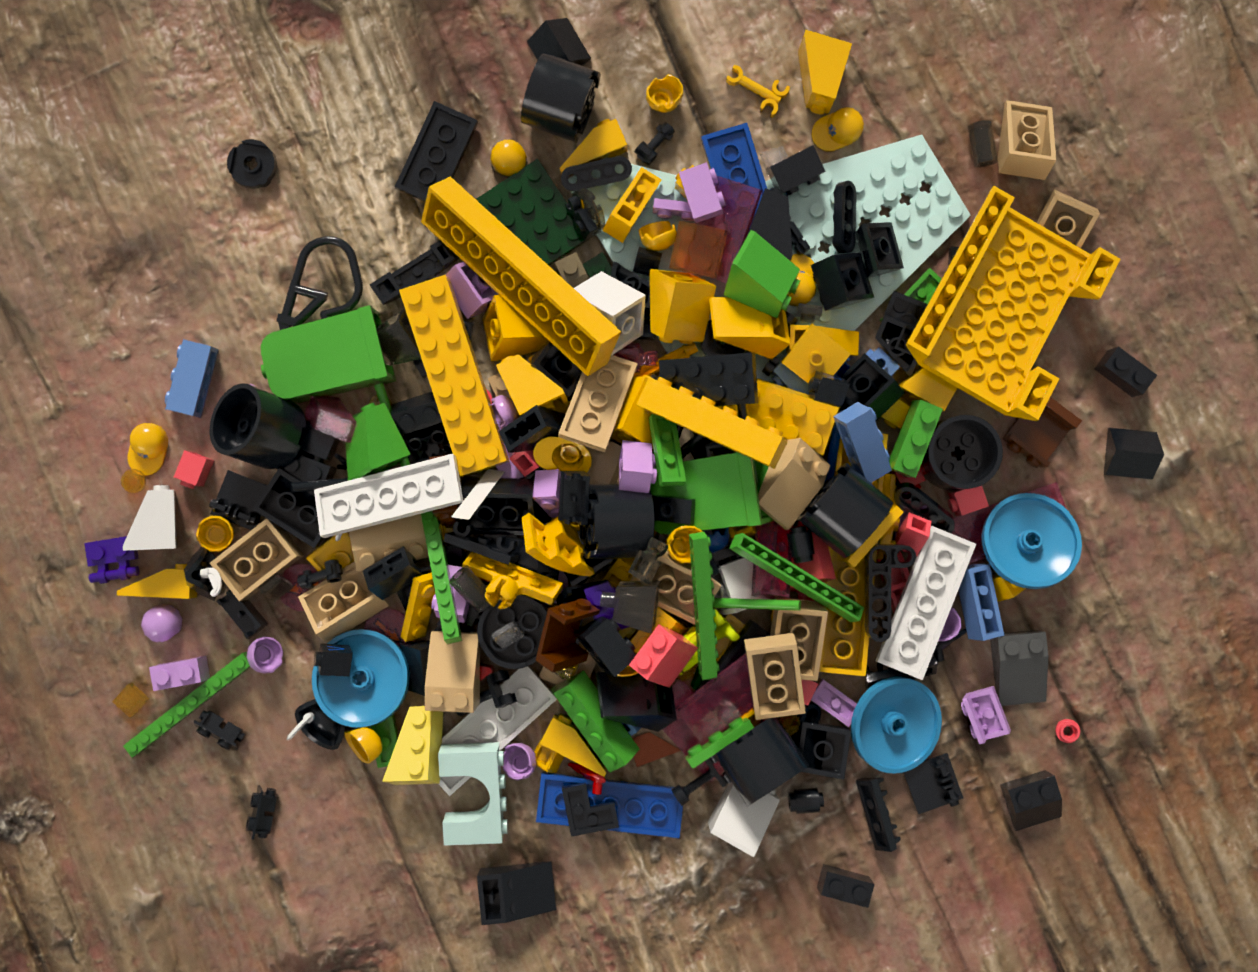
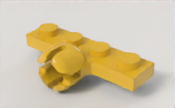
M474 552L469 554L462 566V571L490 581L485 589V598L493 607L501 600L502 602L498 609L510 607L520 594L553 605L563 587V583L515 564L507 565Z

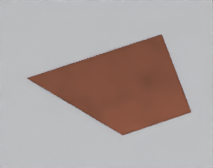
M651 732L632 738L640 749L633 757L637 767L682 751Z

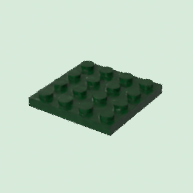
M538 158L522 168L518 173L511 175L476 198L483 207L548 266L586 242L581 235L575 232L572 222L574 218L565 207L567 202Z

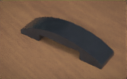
M439 240L430 246V250L392 274L388 272L369 285L382 305H385L401 297L400 289L432 279L458 260L459 257Z

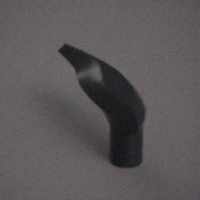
M966 629L959 631V634L951 640L938 641L934 650V657L937 662L945 660L943 649L967 633Z

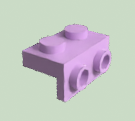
M994 686L966 693L962 699L961 707L964 715L969 716L971 734L974 739L977 738L980 745L984 744L988 739L1010 734L1011 729Z

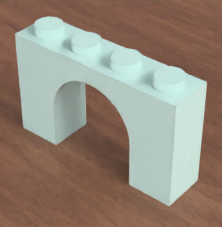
M499 742L441 744L438 752L439 777L469 776L476 778L486 786L490 795L488 803L478 810L445 813L443 819L444 845L502 843L504 834H508V819L503 818V812L507 811V798L502 797V789L506 787L505 774H501V766H504V751H500Z

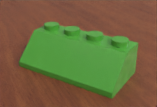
M584 670L551 688L557 700L609 773L625 766L640 750L622 723L601 718L598 690Z

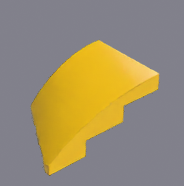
M530 513L522 517L527 554L545 565L563 572L588 577L595 574L594 569L588 566L583 558L584 547L574 526L564 524L561 520H558V517L546 525Z

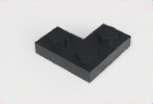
M586 782L562 787L571 837L619 827L614 801L591 806Z

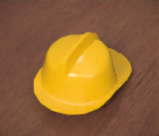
M549 436L543 438L536 443L533 450V457L536 463L546 470L559 469L560 471L588 472L592 465L591 454L585 446L559 437Z

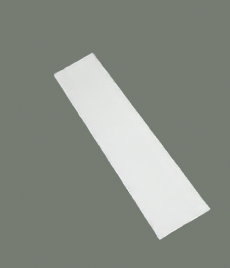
M488 469L452 517L469 520L505 471Z

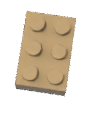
M266 518L211 561L210 564L220 573L221 579L239 601H244L251 598L303 557L304 554L283 528Z
M775 597V600H799ZM800 600V611L774 610L770 636L794 633L798 649L801 680L818 681L828 615L826 607L817 601Z
M794 633L744 639L756 720L805 714L798 649Z

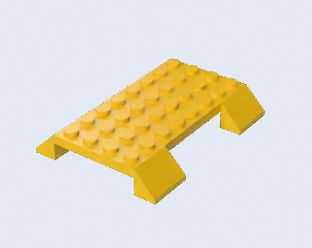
M993 186L909 337L906 346L921 367L1006 416L1038 421L1059 378L1039 366L1030 371L1068 297L1099 300L1120 258L1101 247L1097 248L1092 254H1089L1010 208L1015 197Z

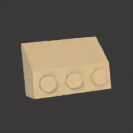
M421 514L349 532L357 572L363 571L403 546L416 560L429 557Z
M355 562L342 569L341 581L328 583L326 579L298 596L315 634L326 643L336 636L350 631L390 606L387 599L381 600L368 590L363 571H356Z

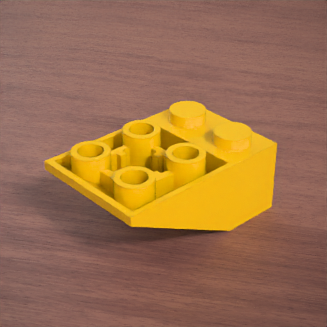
M711 297L709 299L714 339L750 352H755L770 359L776 357L791 344L786 312L784 310H781L778 318H775L729 297Z

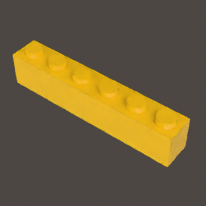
M649 377L636 405L768 467L776 468L788 443L782 437V431L771 426L766 430L759 426V421L749 416H746L744 420L737 417L738 412L724 406L723 410L715 407L716 402L702 396L701 400L693 397L694 392L680 386L679 390L671 387L672 382L662 377H659L658 380Z

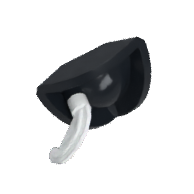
M200 547L184 569L186 584L199 595L215 601L221 591L223 580L220 573L210 564L216 558L215 555L204 547Z
M316 699L308 701L296 709L295 718L298 725L290 732L286 740H291L301 729L317 745L330 750L339 748L346 726L329 718L321 710Z

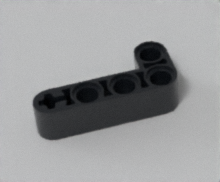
M875 544L865 555V632L876 642H884L891 635V568H906L914 564L916 553L910 546L902 544ZM880 549L883 552V559L876 563L872 555L875 550ZM905 549L908 553V558L900 563L897 559V554L900 550ZM881 574L883 576L882 585L874 587L872 583L873 577ZM876 599H882L883 608L880 611H874L872 608V604ZM872 616L884 617V618H883V619L878 618V620H876V619L872 618ZM879 624L883 631H879L877 635L873 632V629L877 628Z

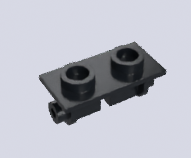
M204 710L201 713L199 719L202 721L200 723L196 720L194 721L195 726L198 728L196 730L197 733L207 739L210 736L218 740L217 744L228 751L231 748L237 751L238 746L235 743L237 741L242 742L246 736L243 733V729L230 722H227L223 729L220 728L224 719L210 710L208 712Z
M258 785L257 792L252 793L250 806L253 807L252 816H248L246 822V831H249L252 840H254L255 834H258L257 837L267 838L268 834L271 833L273 815H265V811H275L278 797L276 789L267 788L266 792H263L261 786Z

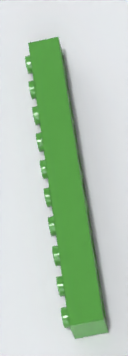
M432 511L421 513L444 641L446 644L462 641L441 525Z
M705 532L689 534L698 647V669L702 680L717 678L719 665L716 662L718 651L715 648L717 637L714 633L717 628L713 618L716 616L713 608L715 599L712 594L714 584L711 580V575H713L712 566L710 565L712 555L709 551L711 540Z
M744 533L734 536L729 549L850 622L860 621L865 607Z
M247 652L240 654L123 745L129 755L133 758L140 754L248 670L250 666L246 658Z

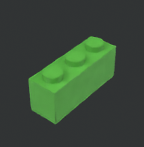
M923 400L912 401L890 456L889 463L892 471L906 477L916 478L942 413V408Z

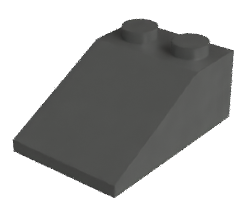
M1040 630L1004 633V636L990 639L995 689L1001 706L1046 702L1049 658L1046 632Z

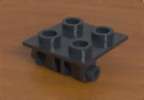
M228 470L217 498L212 499L209 507L212 508L210 514L222 516L231 523L252 530L258 525L261 514L252 508L267 485Z
M948 753L925 760L914 769L903 772L918 814L950 804L951 807L959 804V800L964 799Z

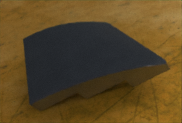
M613 262L611 277L645 294L643 335L637 339L655 341L656 335L651 333L650 282L642 279L636 273L627 270L618 262Z
M893 291L875 338L903 368L906 374L912 376L917 361L907 348L906 343L928 304Z

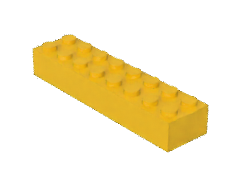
M445 274L400 289L399 292L452 453L457 459L460 476L466 477L510 462L450 279Z

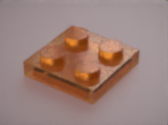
M679 221L669 269L717 279L728 231Z

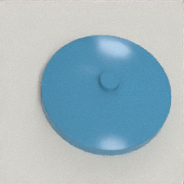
M1021 493L1004 499L989 513L982 529L983 551L991 567L1003 579L1022 588L1043 589L1058 584L1072 573L1081 556L1082 539L1075 519L1064 506L1044 495Z
M352 630L333 638L327 644L349 645L352 650L350 676L319 675L317 666H314L312 671V689L319 707L333 721L348 727H369L387 720L399 709L408 692L410 672L404 653L392 639L376 631Z
M890 677L875 683L862 695L853 712L851 737L857 753L867 764L885 773L896 774L914 769L928 758L938 742L942 726L939 703L928 687L908 677Z

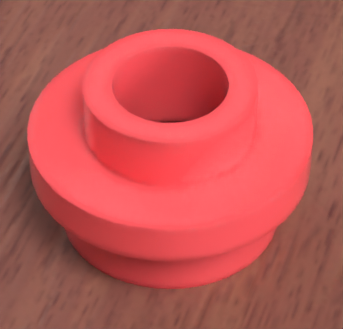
M1063 719L1056 725L1055 733L1060 741L1073 743L1080 736V727L1074 720ZM1070 727V733L1065 735L1064 728Z

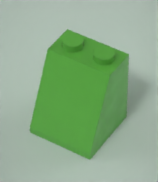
M750 230L732 263L724 296L778 318L781 310L786 311L792 297L789 296L790 293L795 294L801 280H798L797 277L800 269L759 234Z
M370 403L362 407V412L351 416L352 421L344 426L348 481L388 471L411 455L385 403L376 406L374 403Z

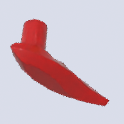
M568 764L569 767L582 774L586 779L593 781V794H602V786L606 781L603 776L580 764Z

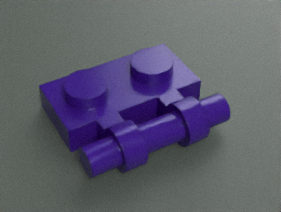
M127 536L84 543L88 567H98L97 573L89 574L90 583L99 582L104 584L114 579L129 580L132 576L140 574L139 567H130L129 560L139 559L138 551H123V544ZM119 562V569L109 571L108 564Z

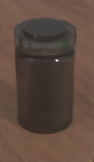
M983 120L970 124L968 132L974 167H986L997 163L998 156L992 121Z
M468 566L462 567L452 576L449 583L474 607L477 613L484 611L490 606L485 598L487 586Z

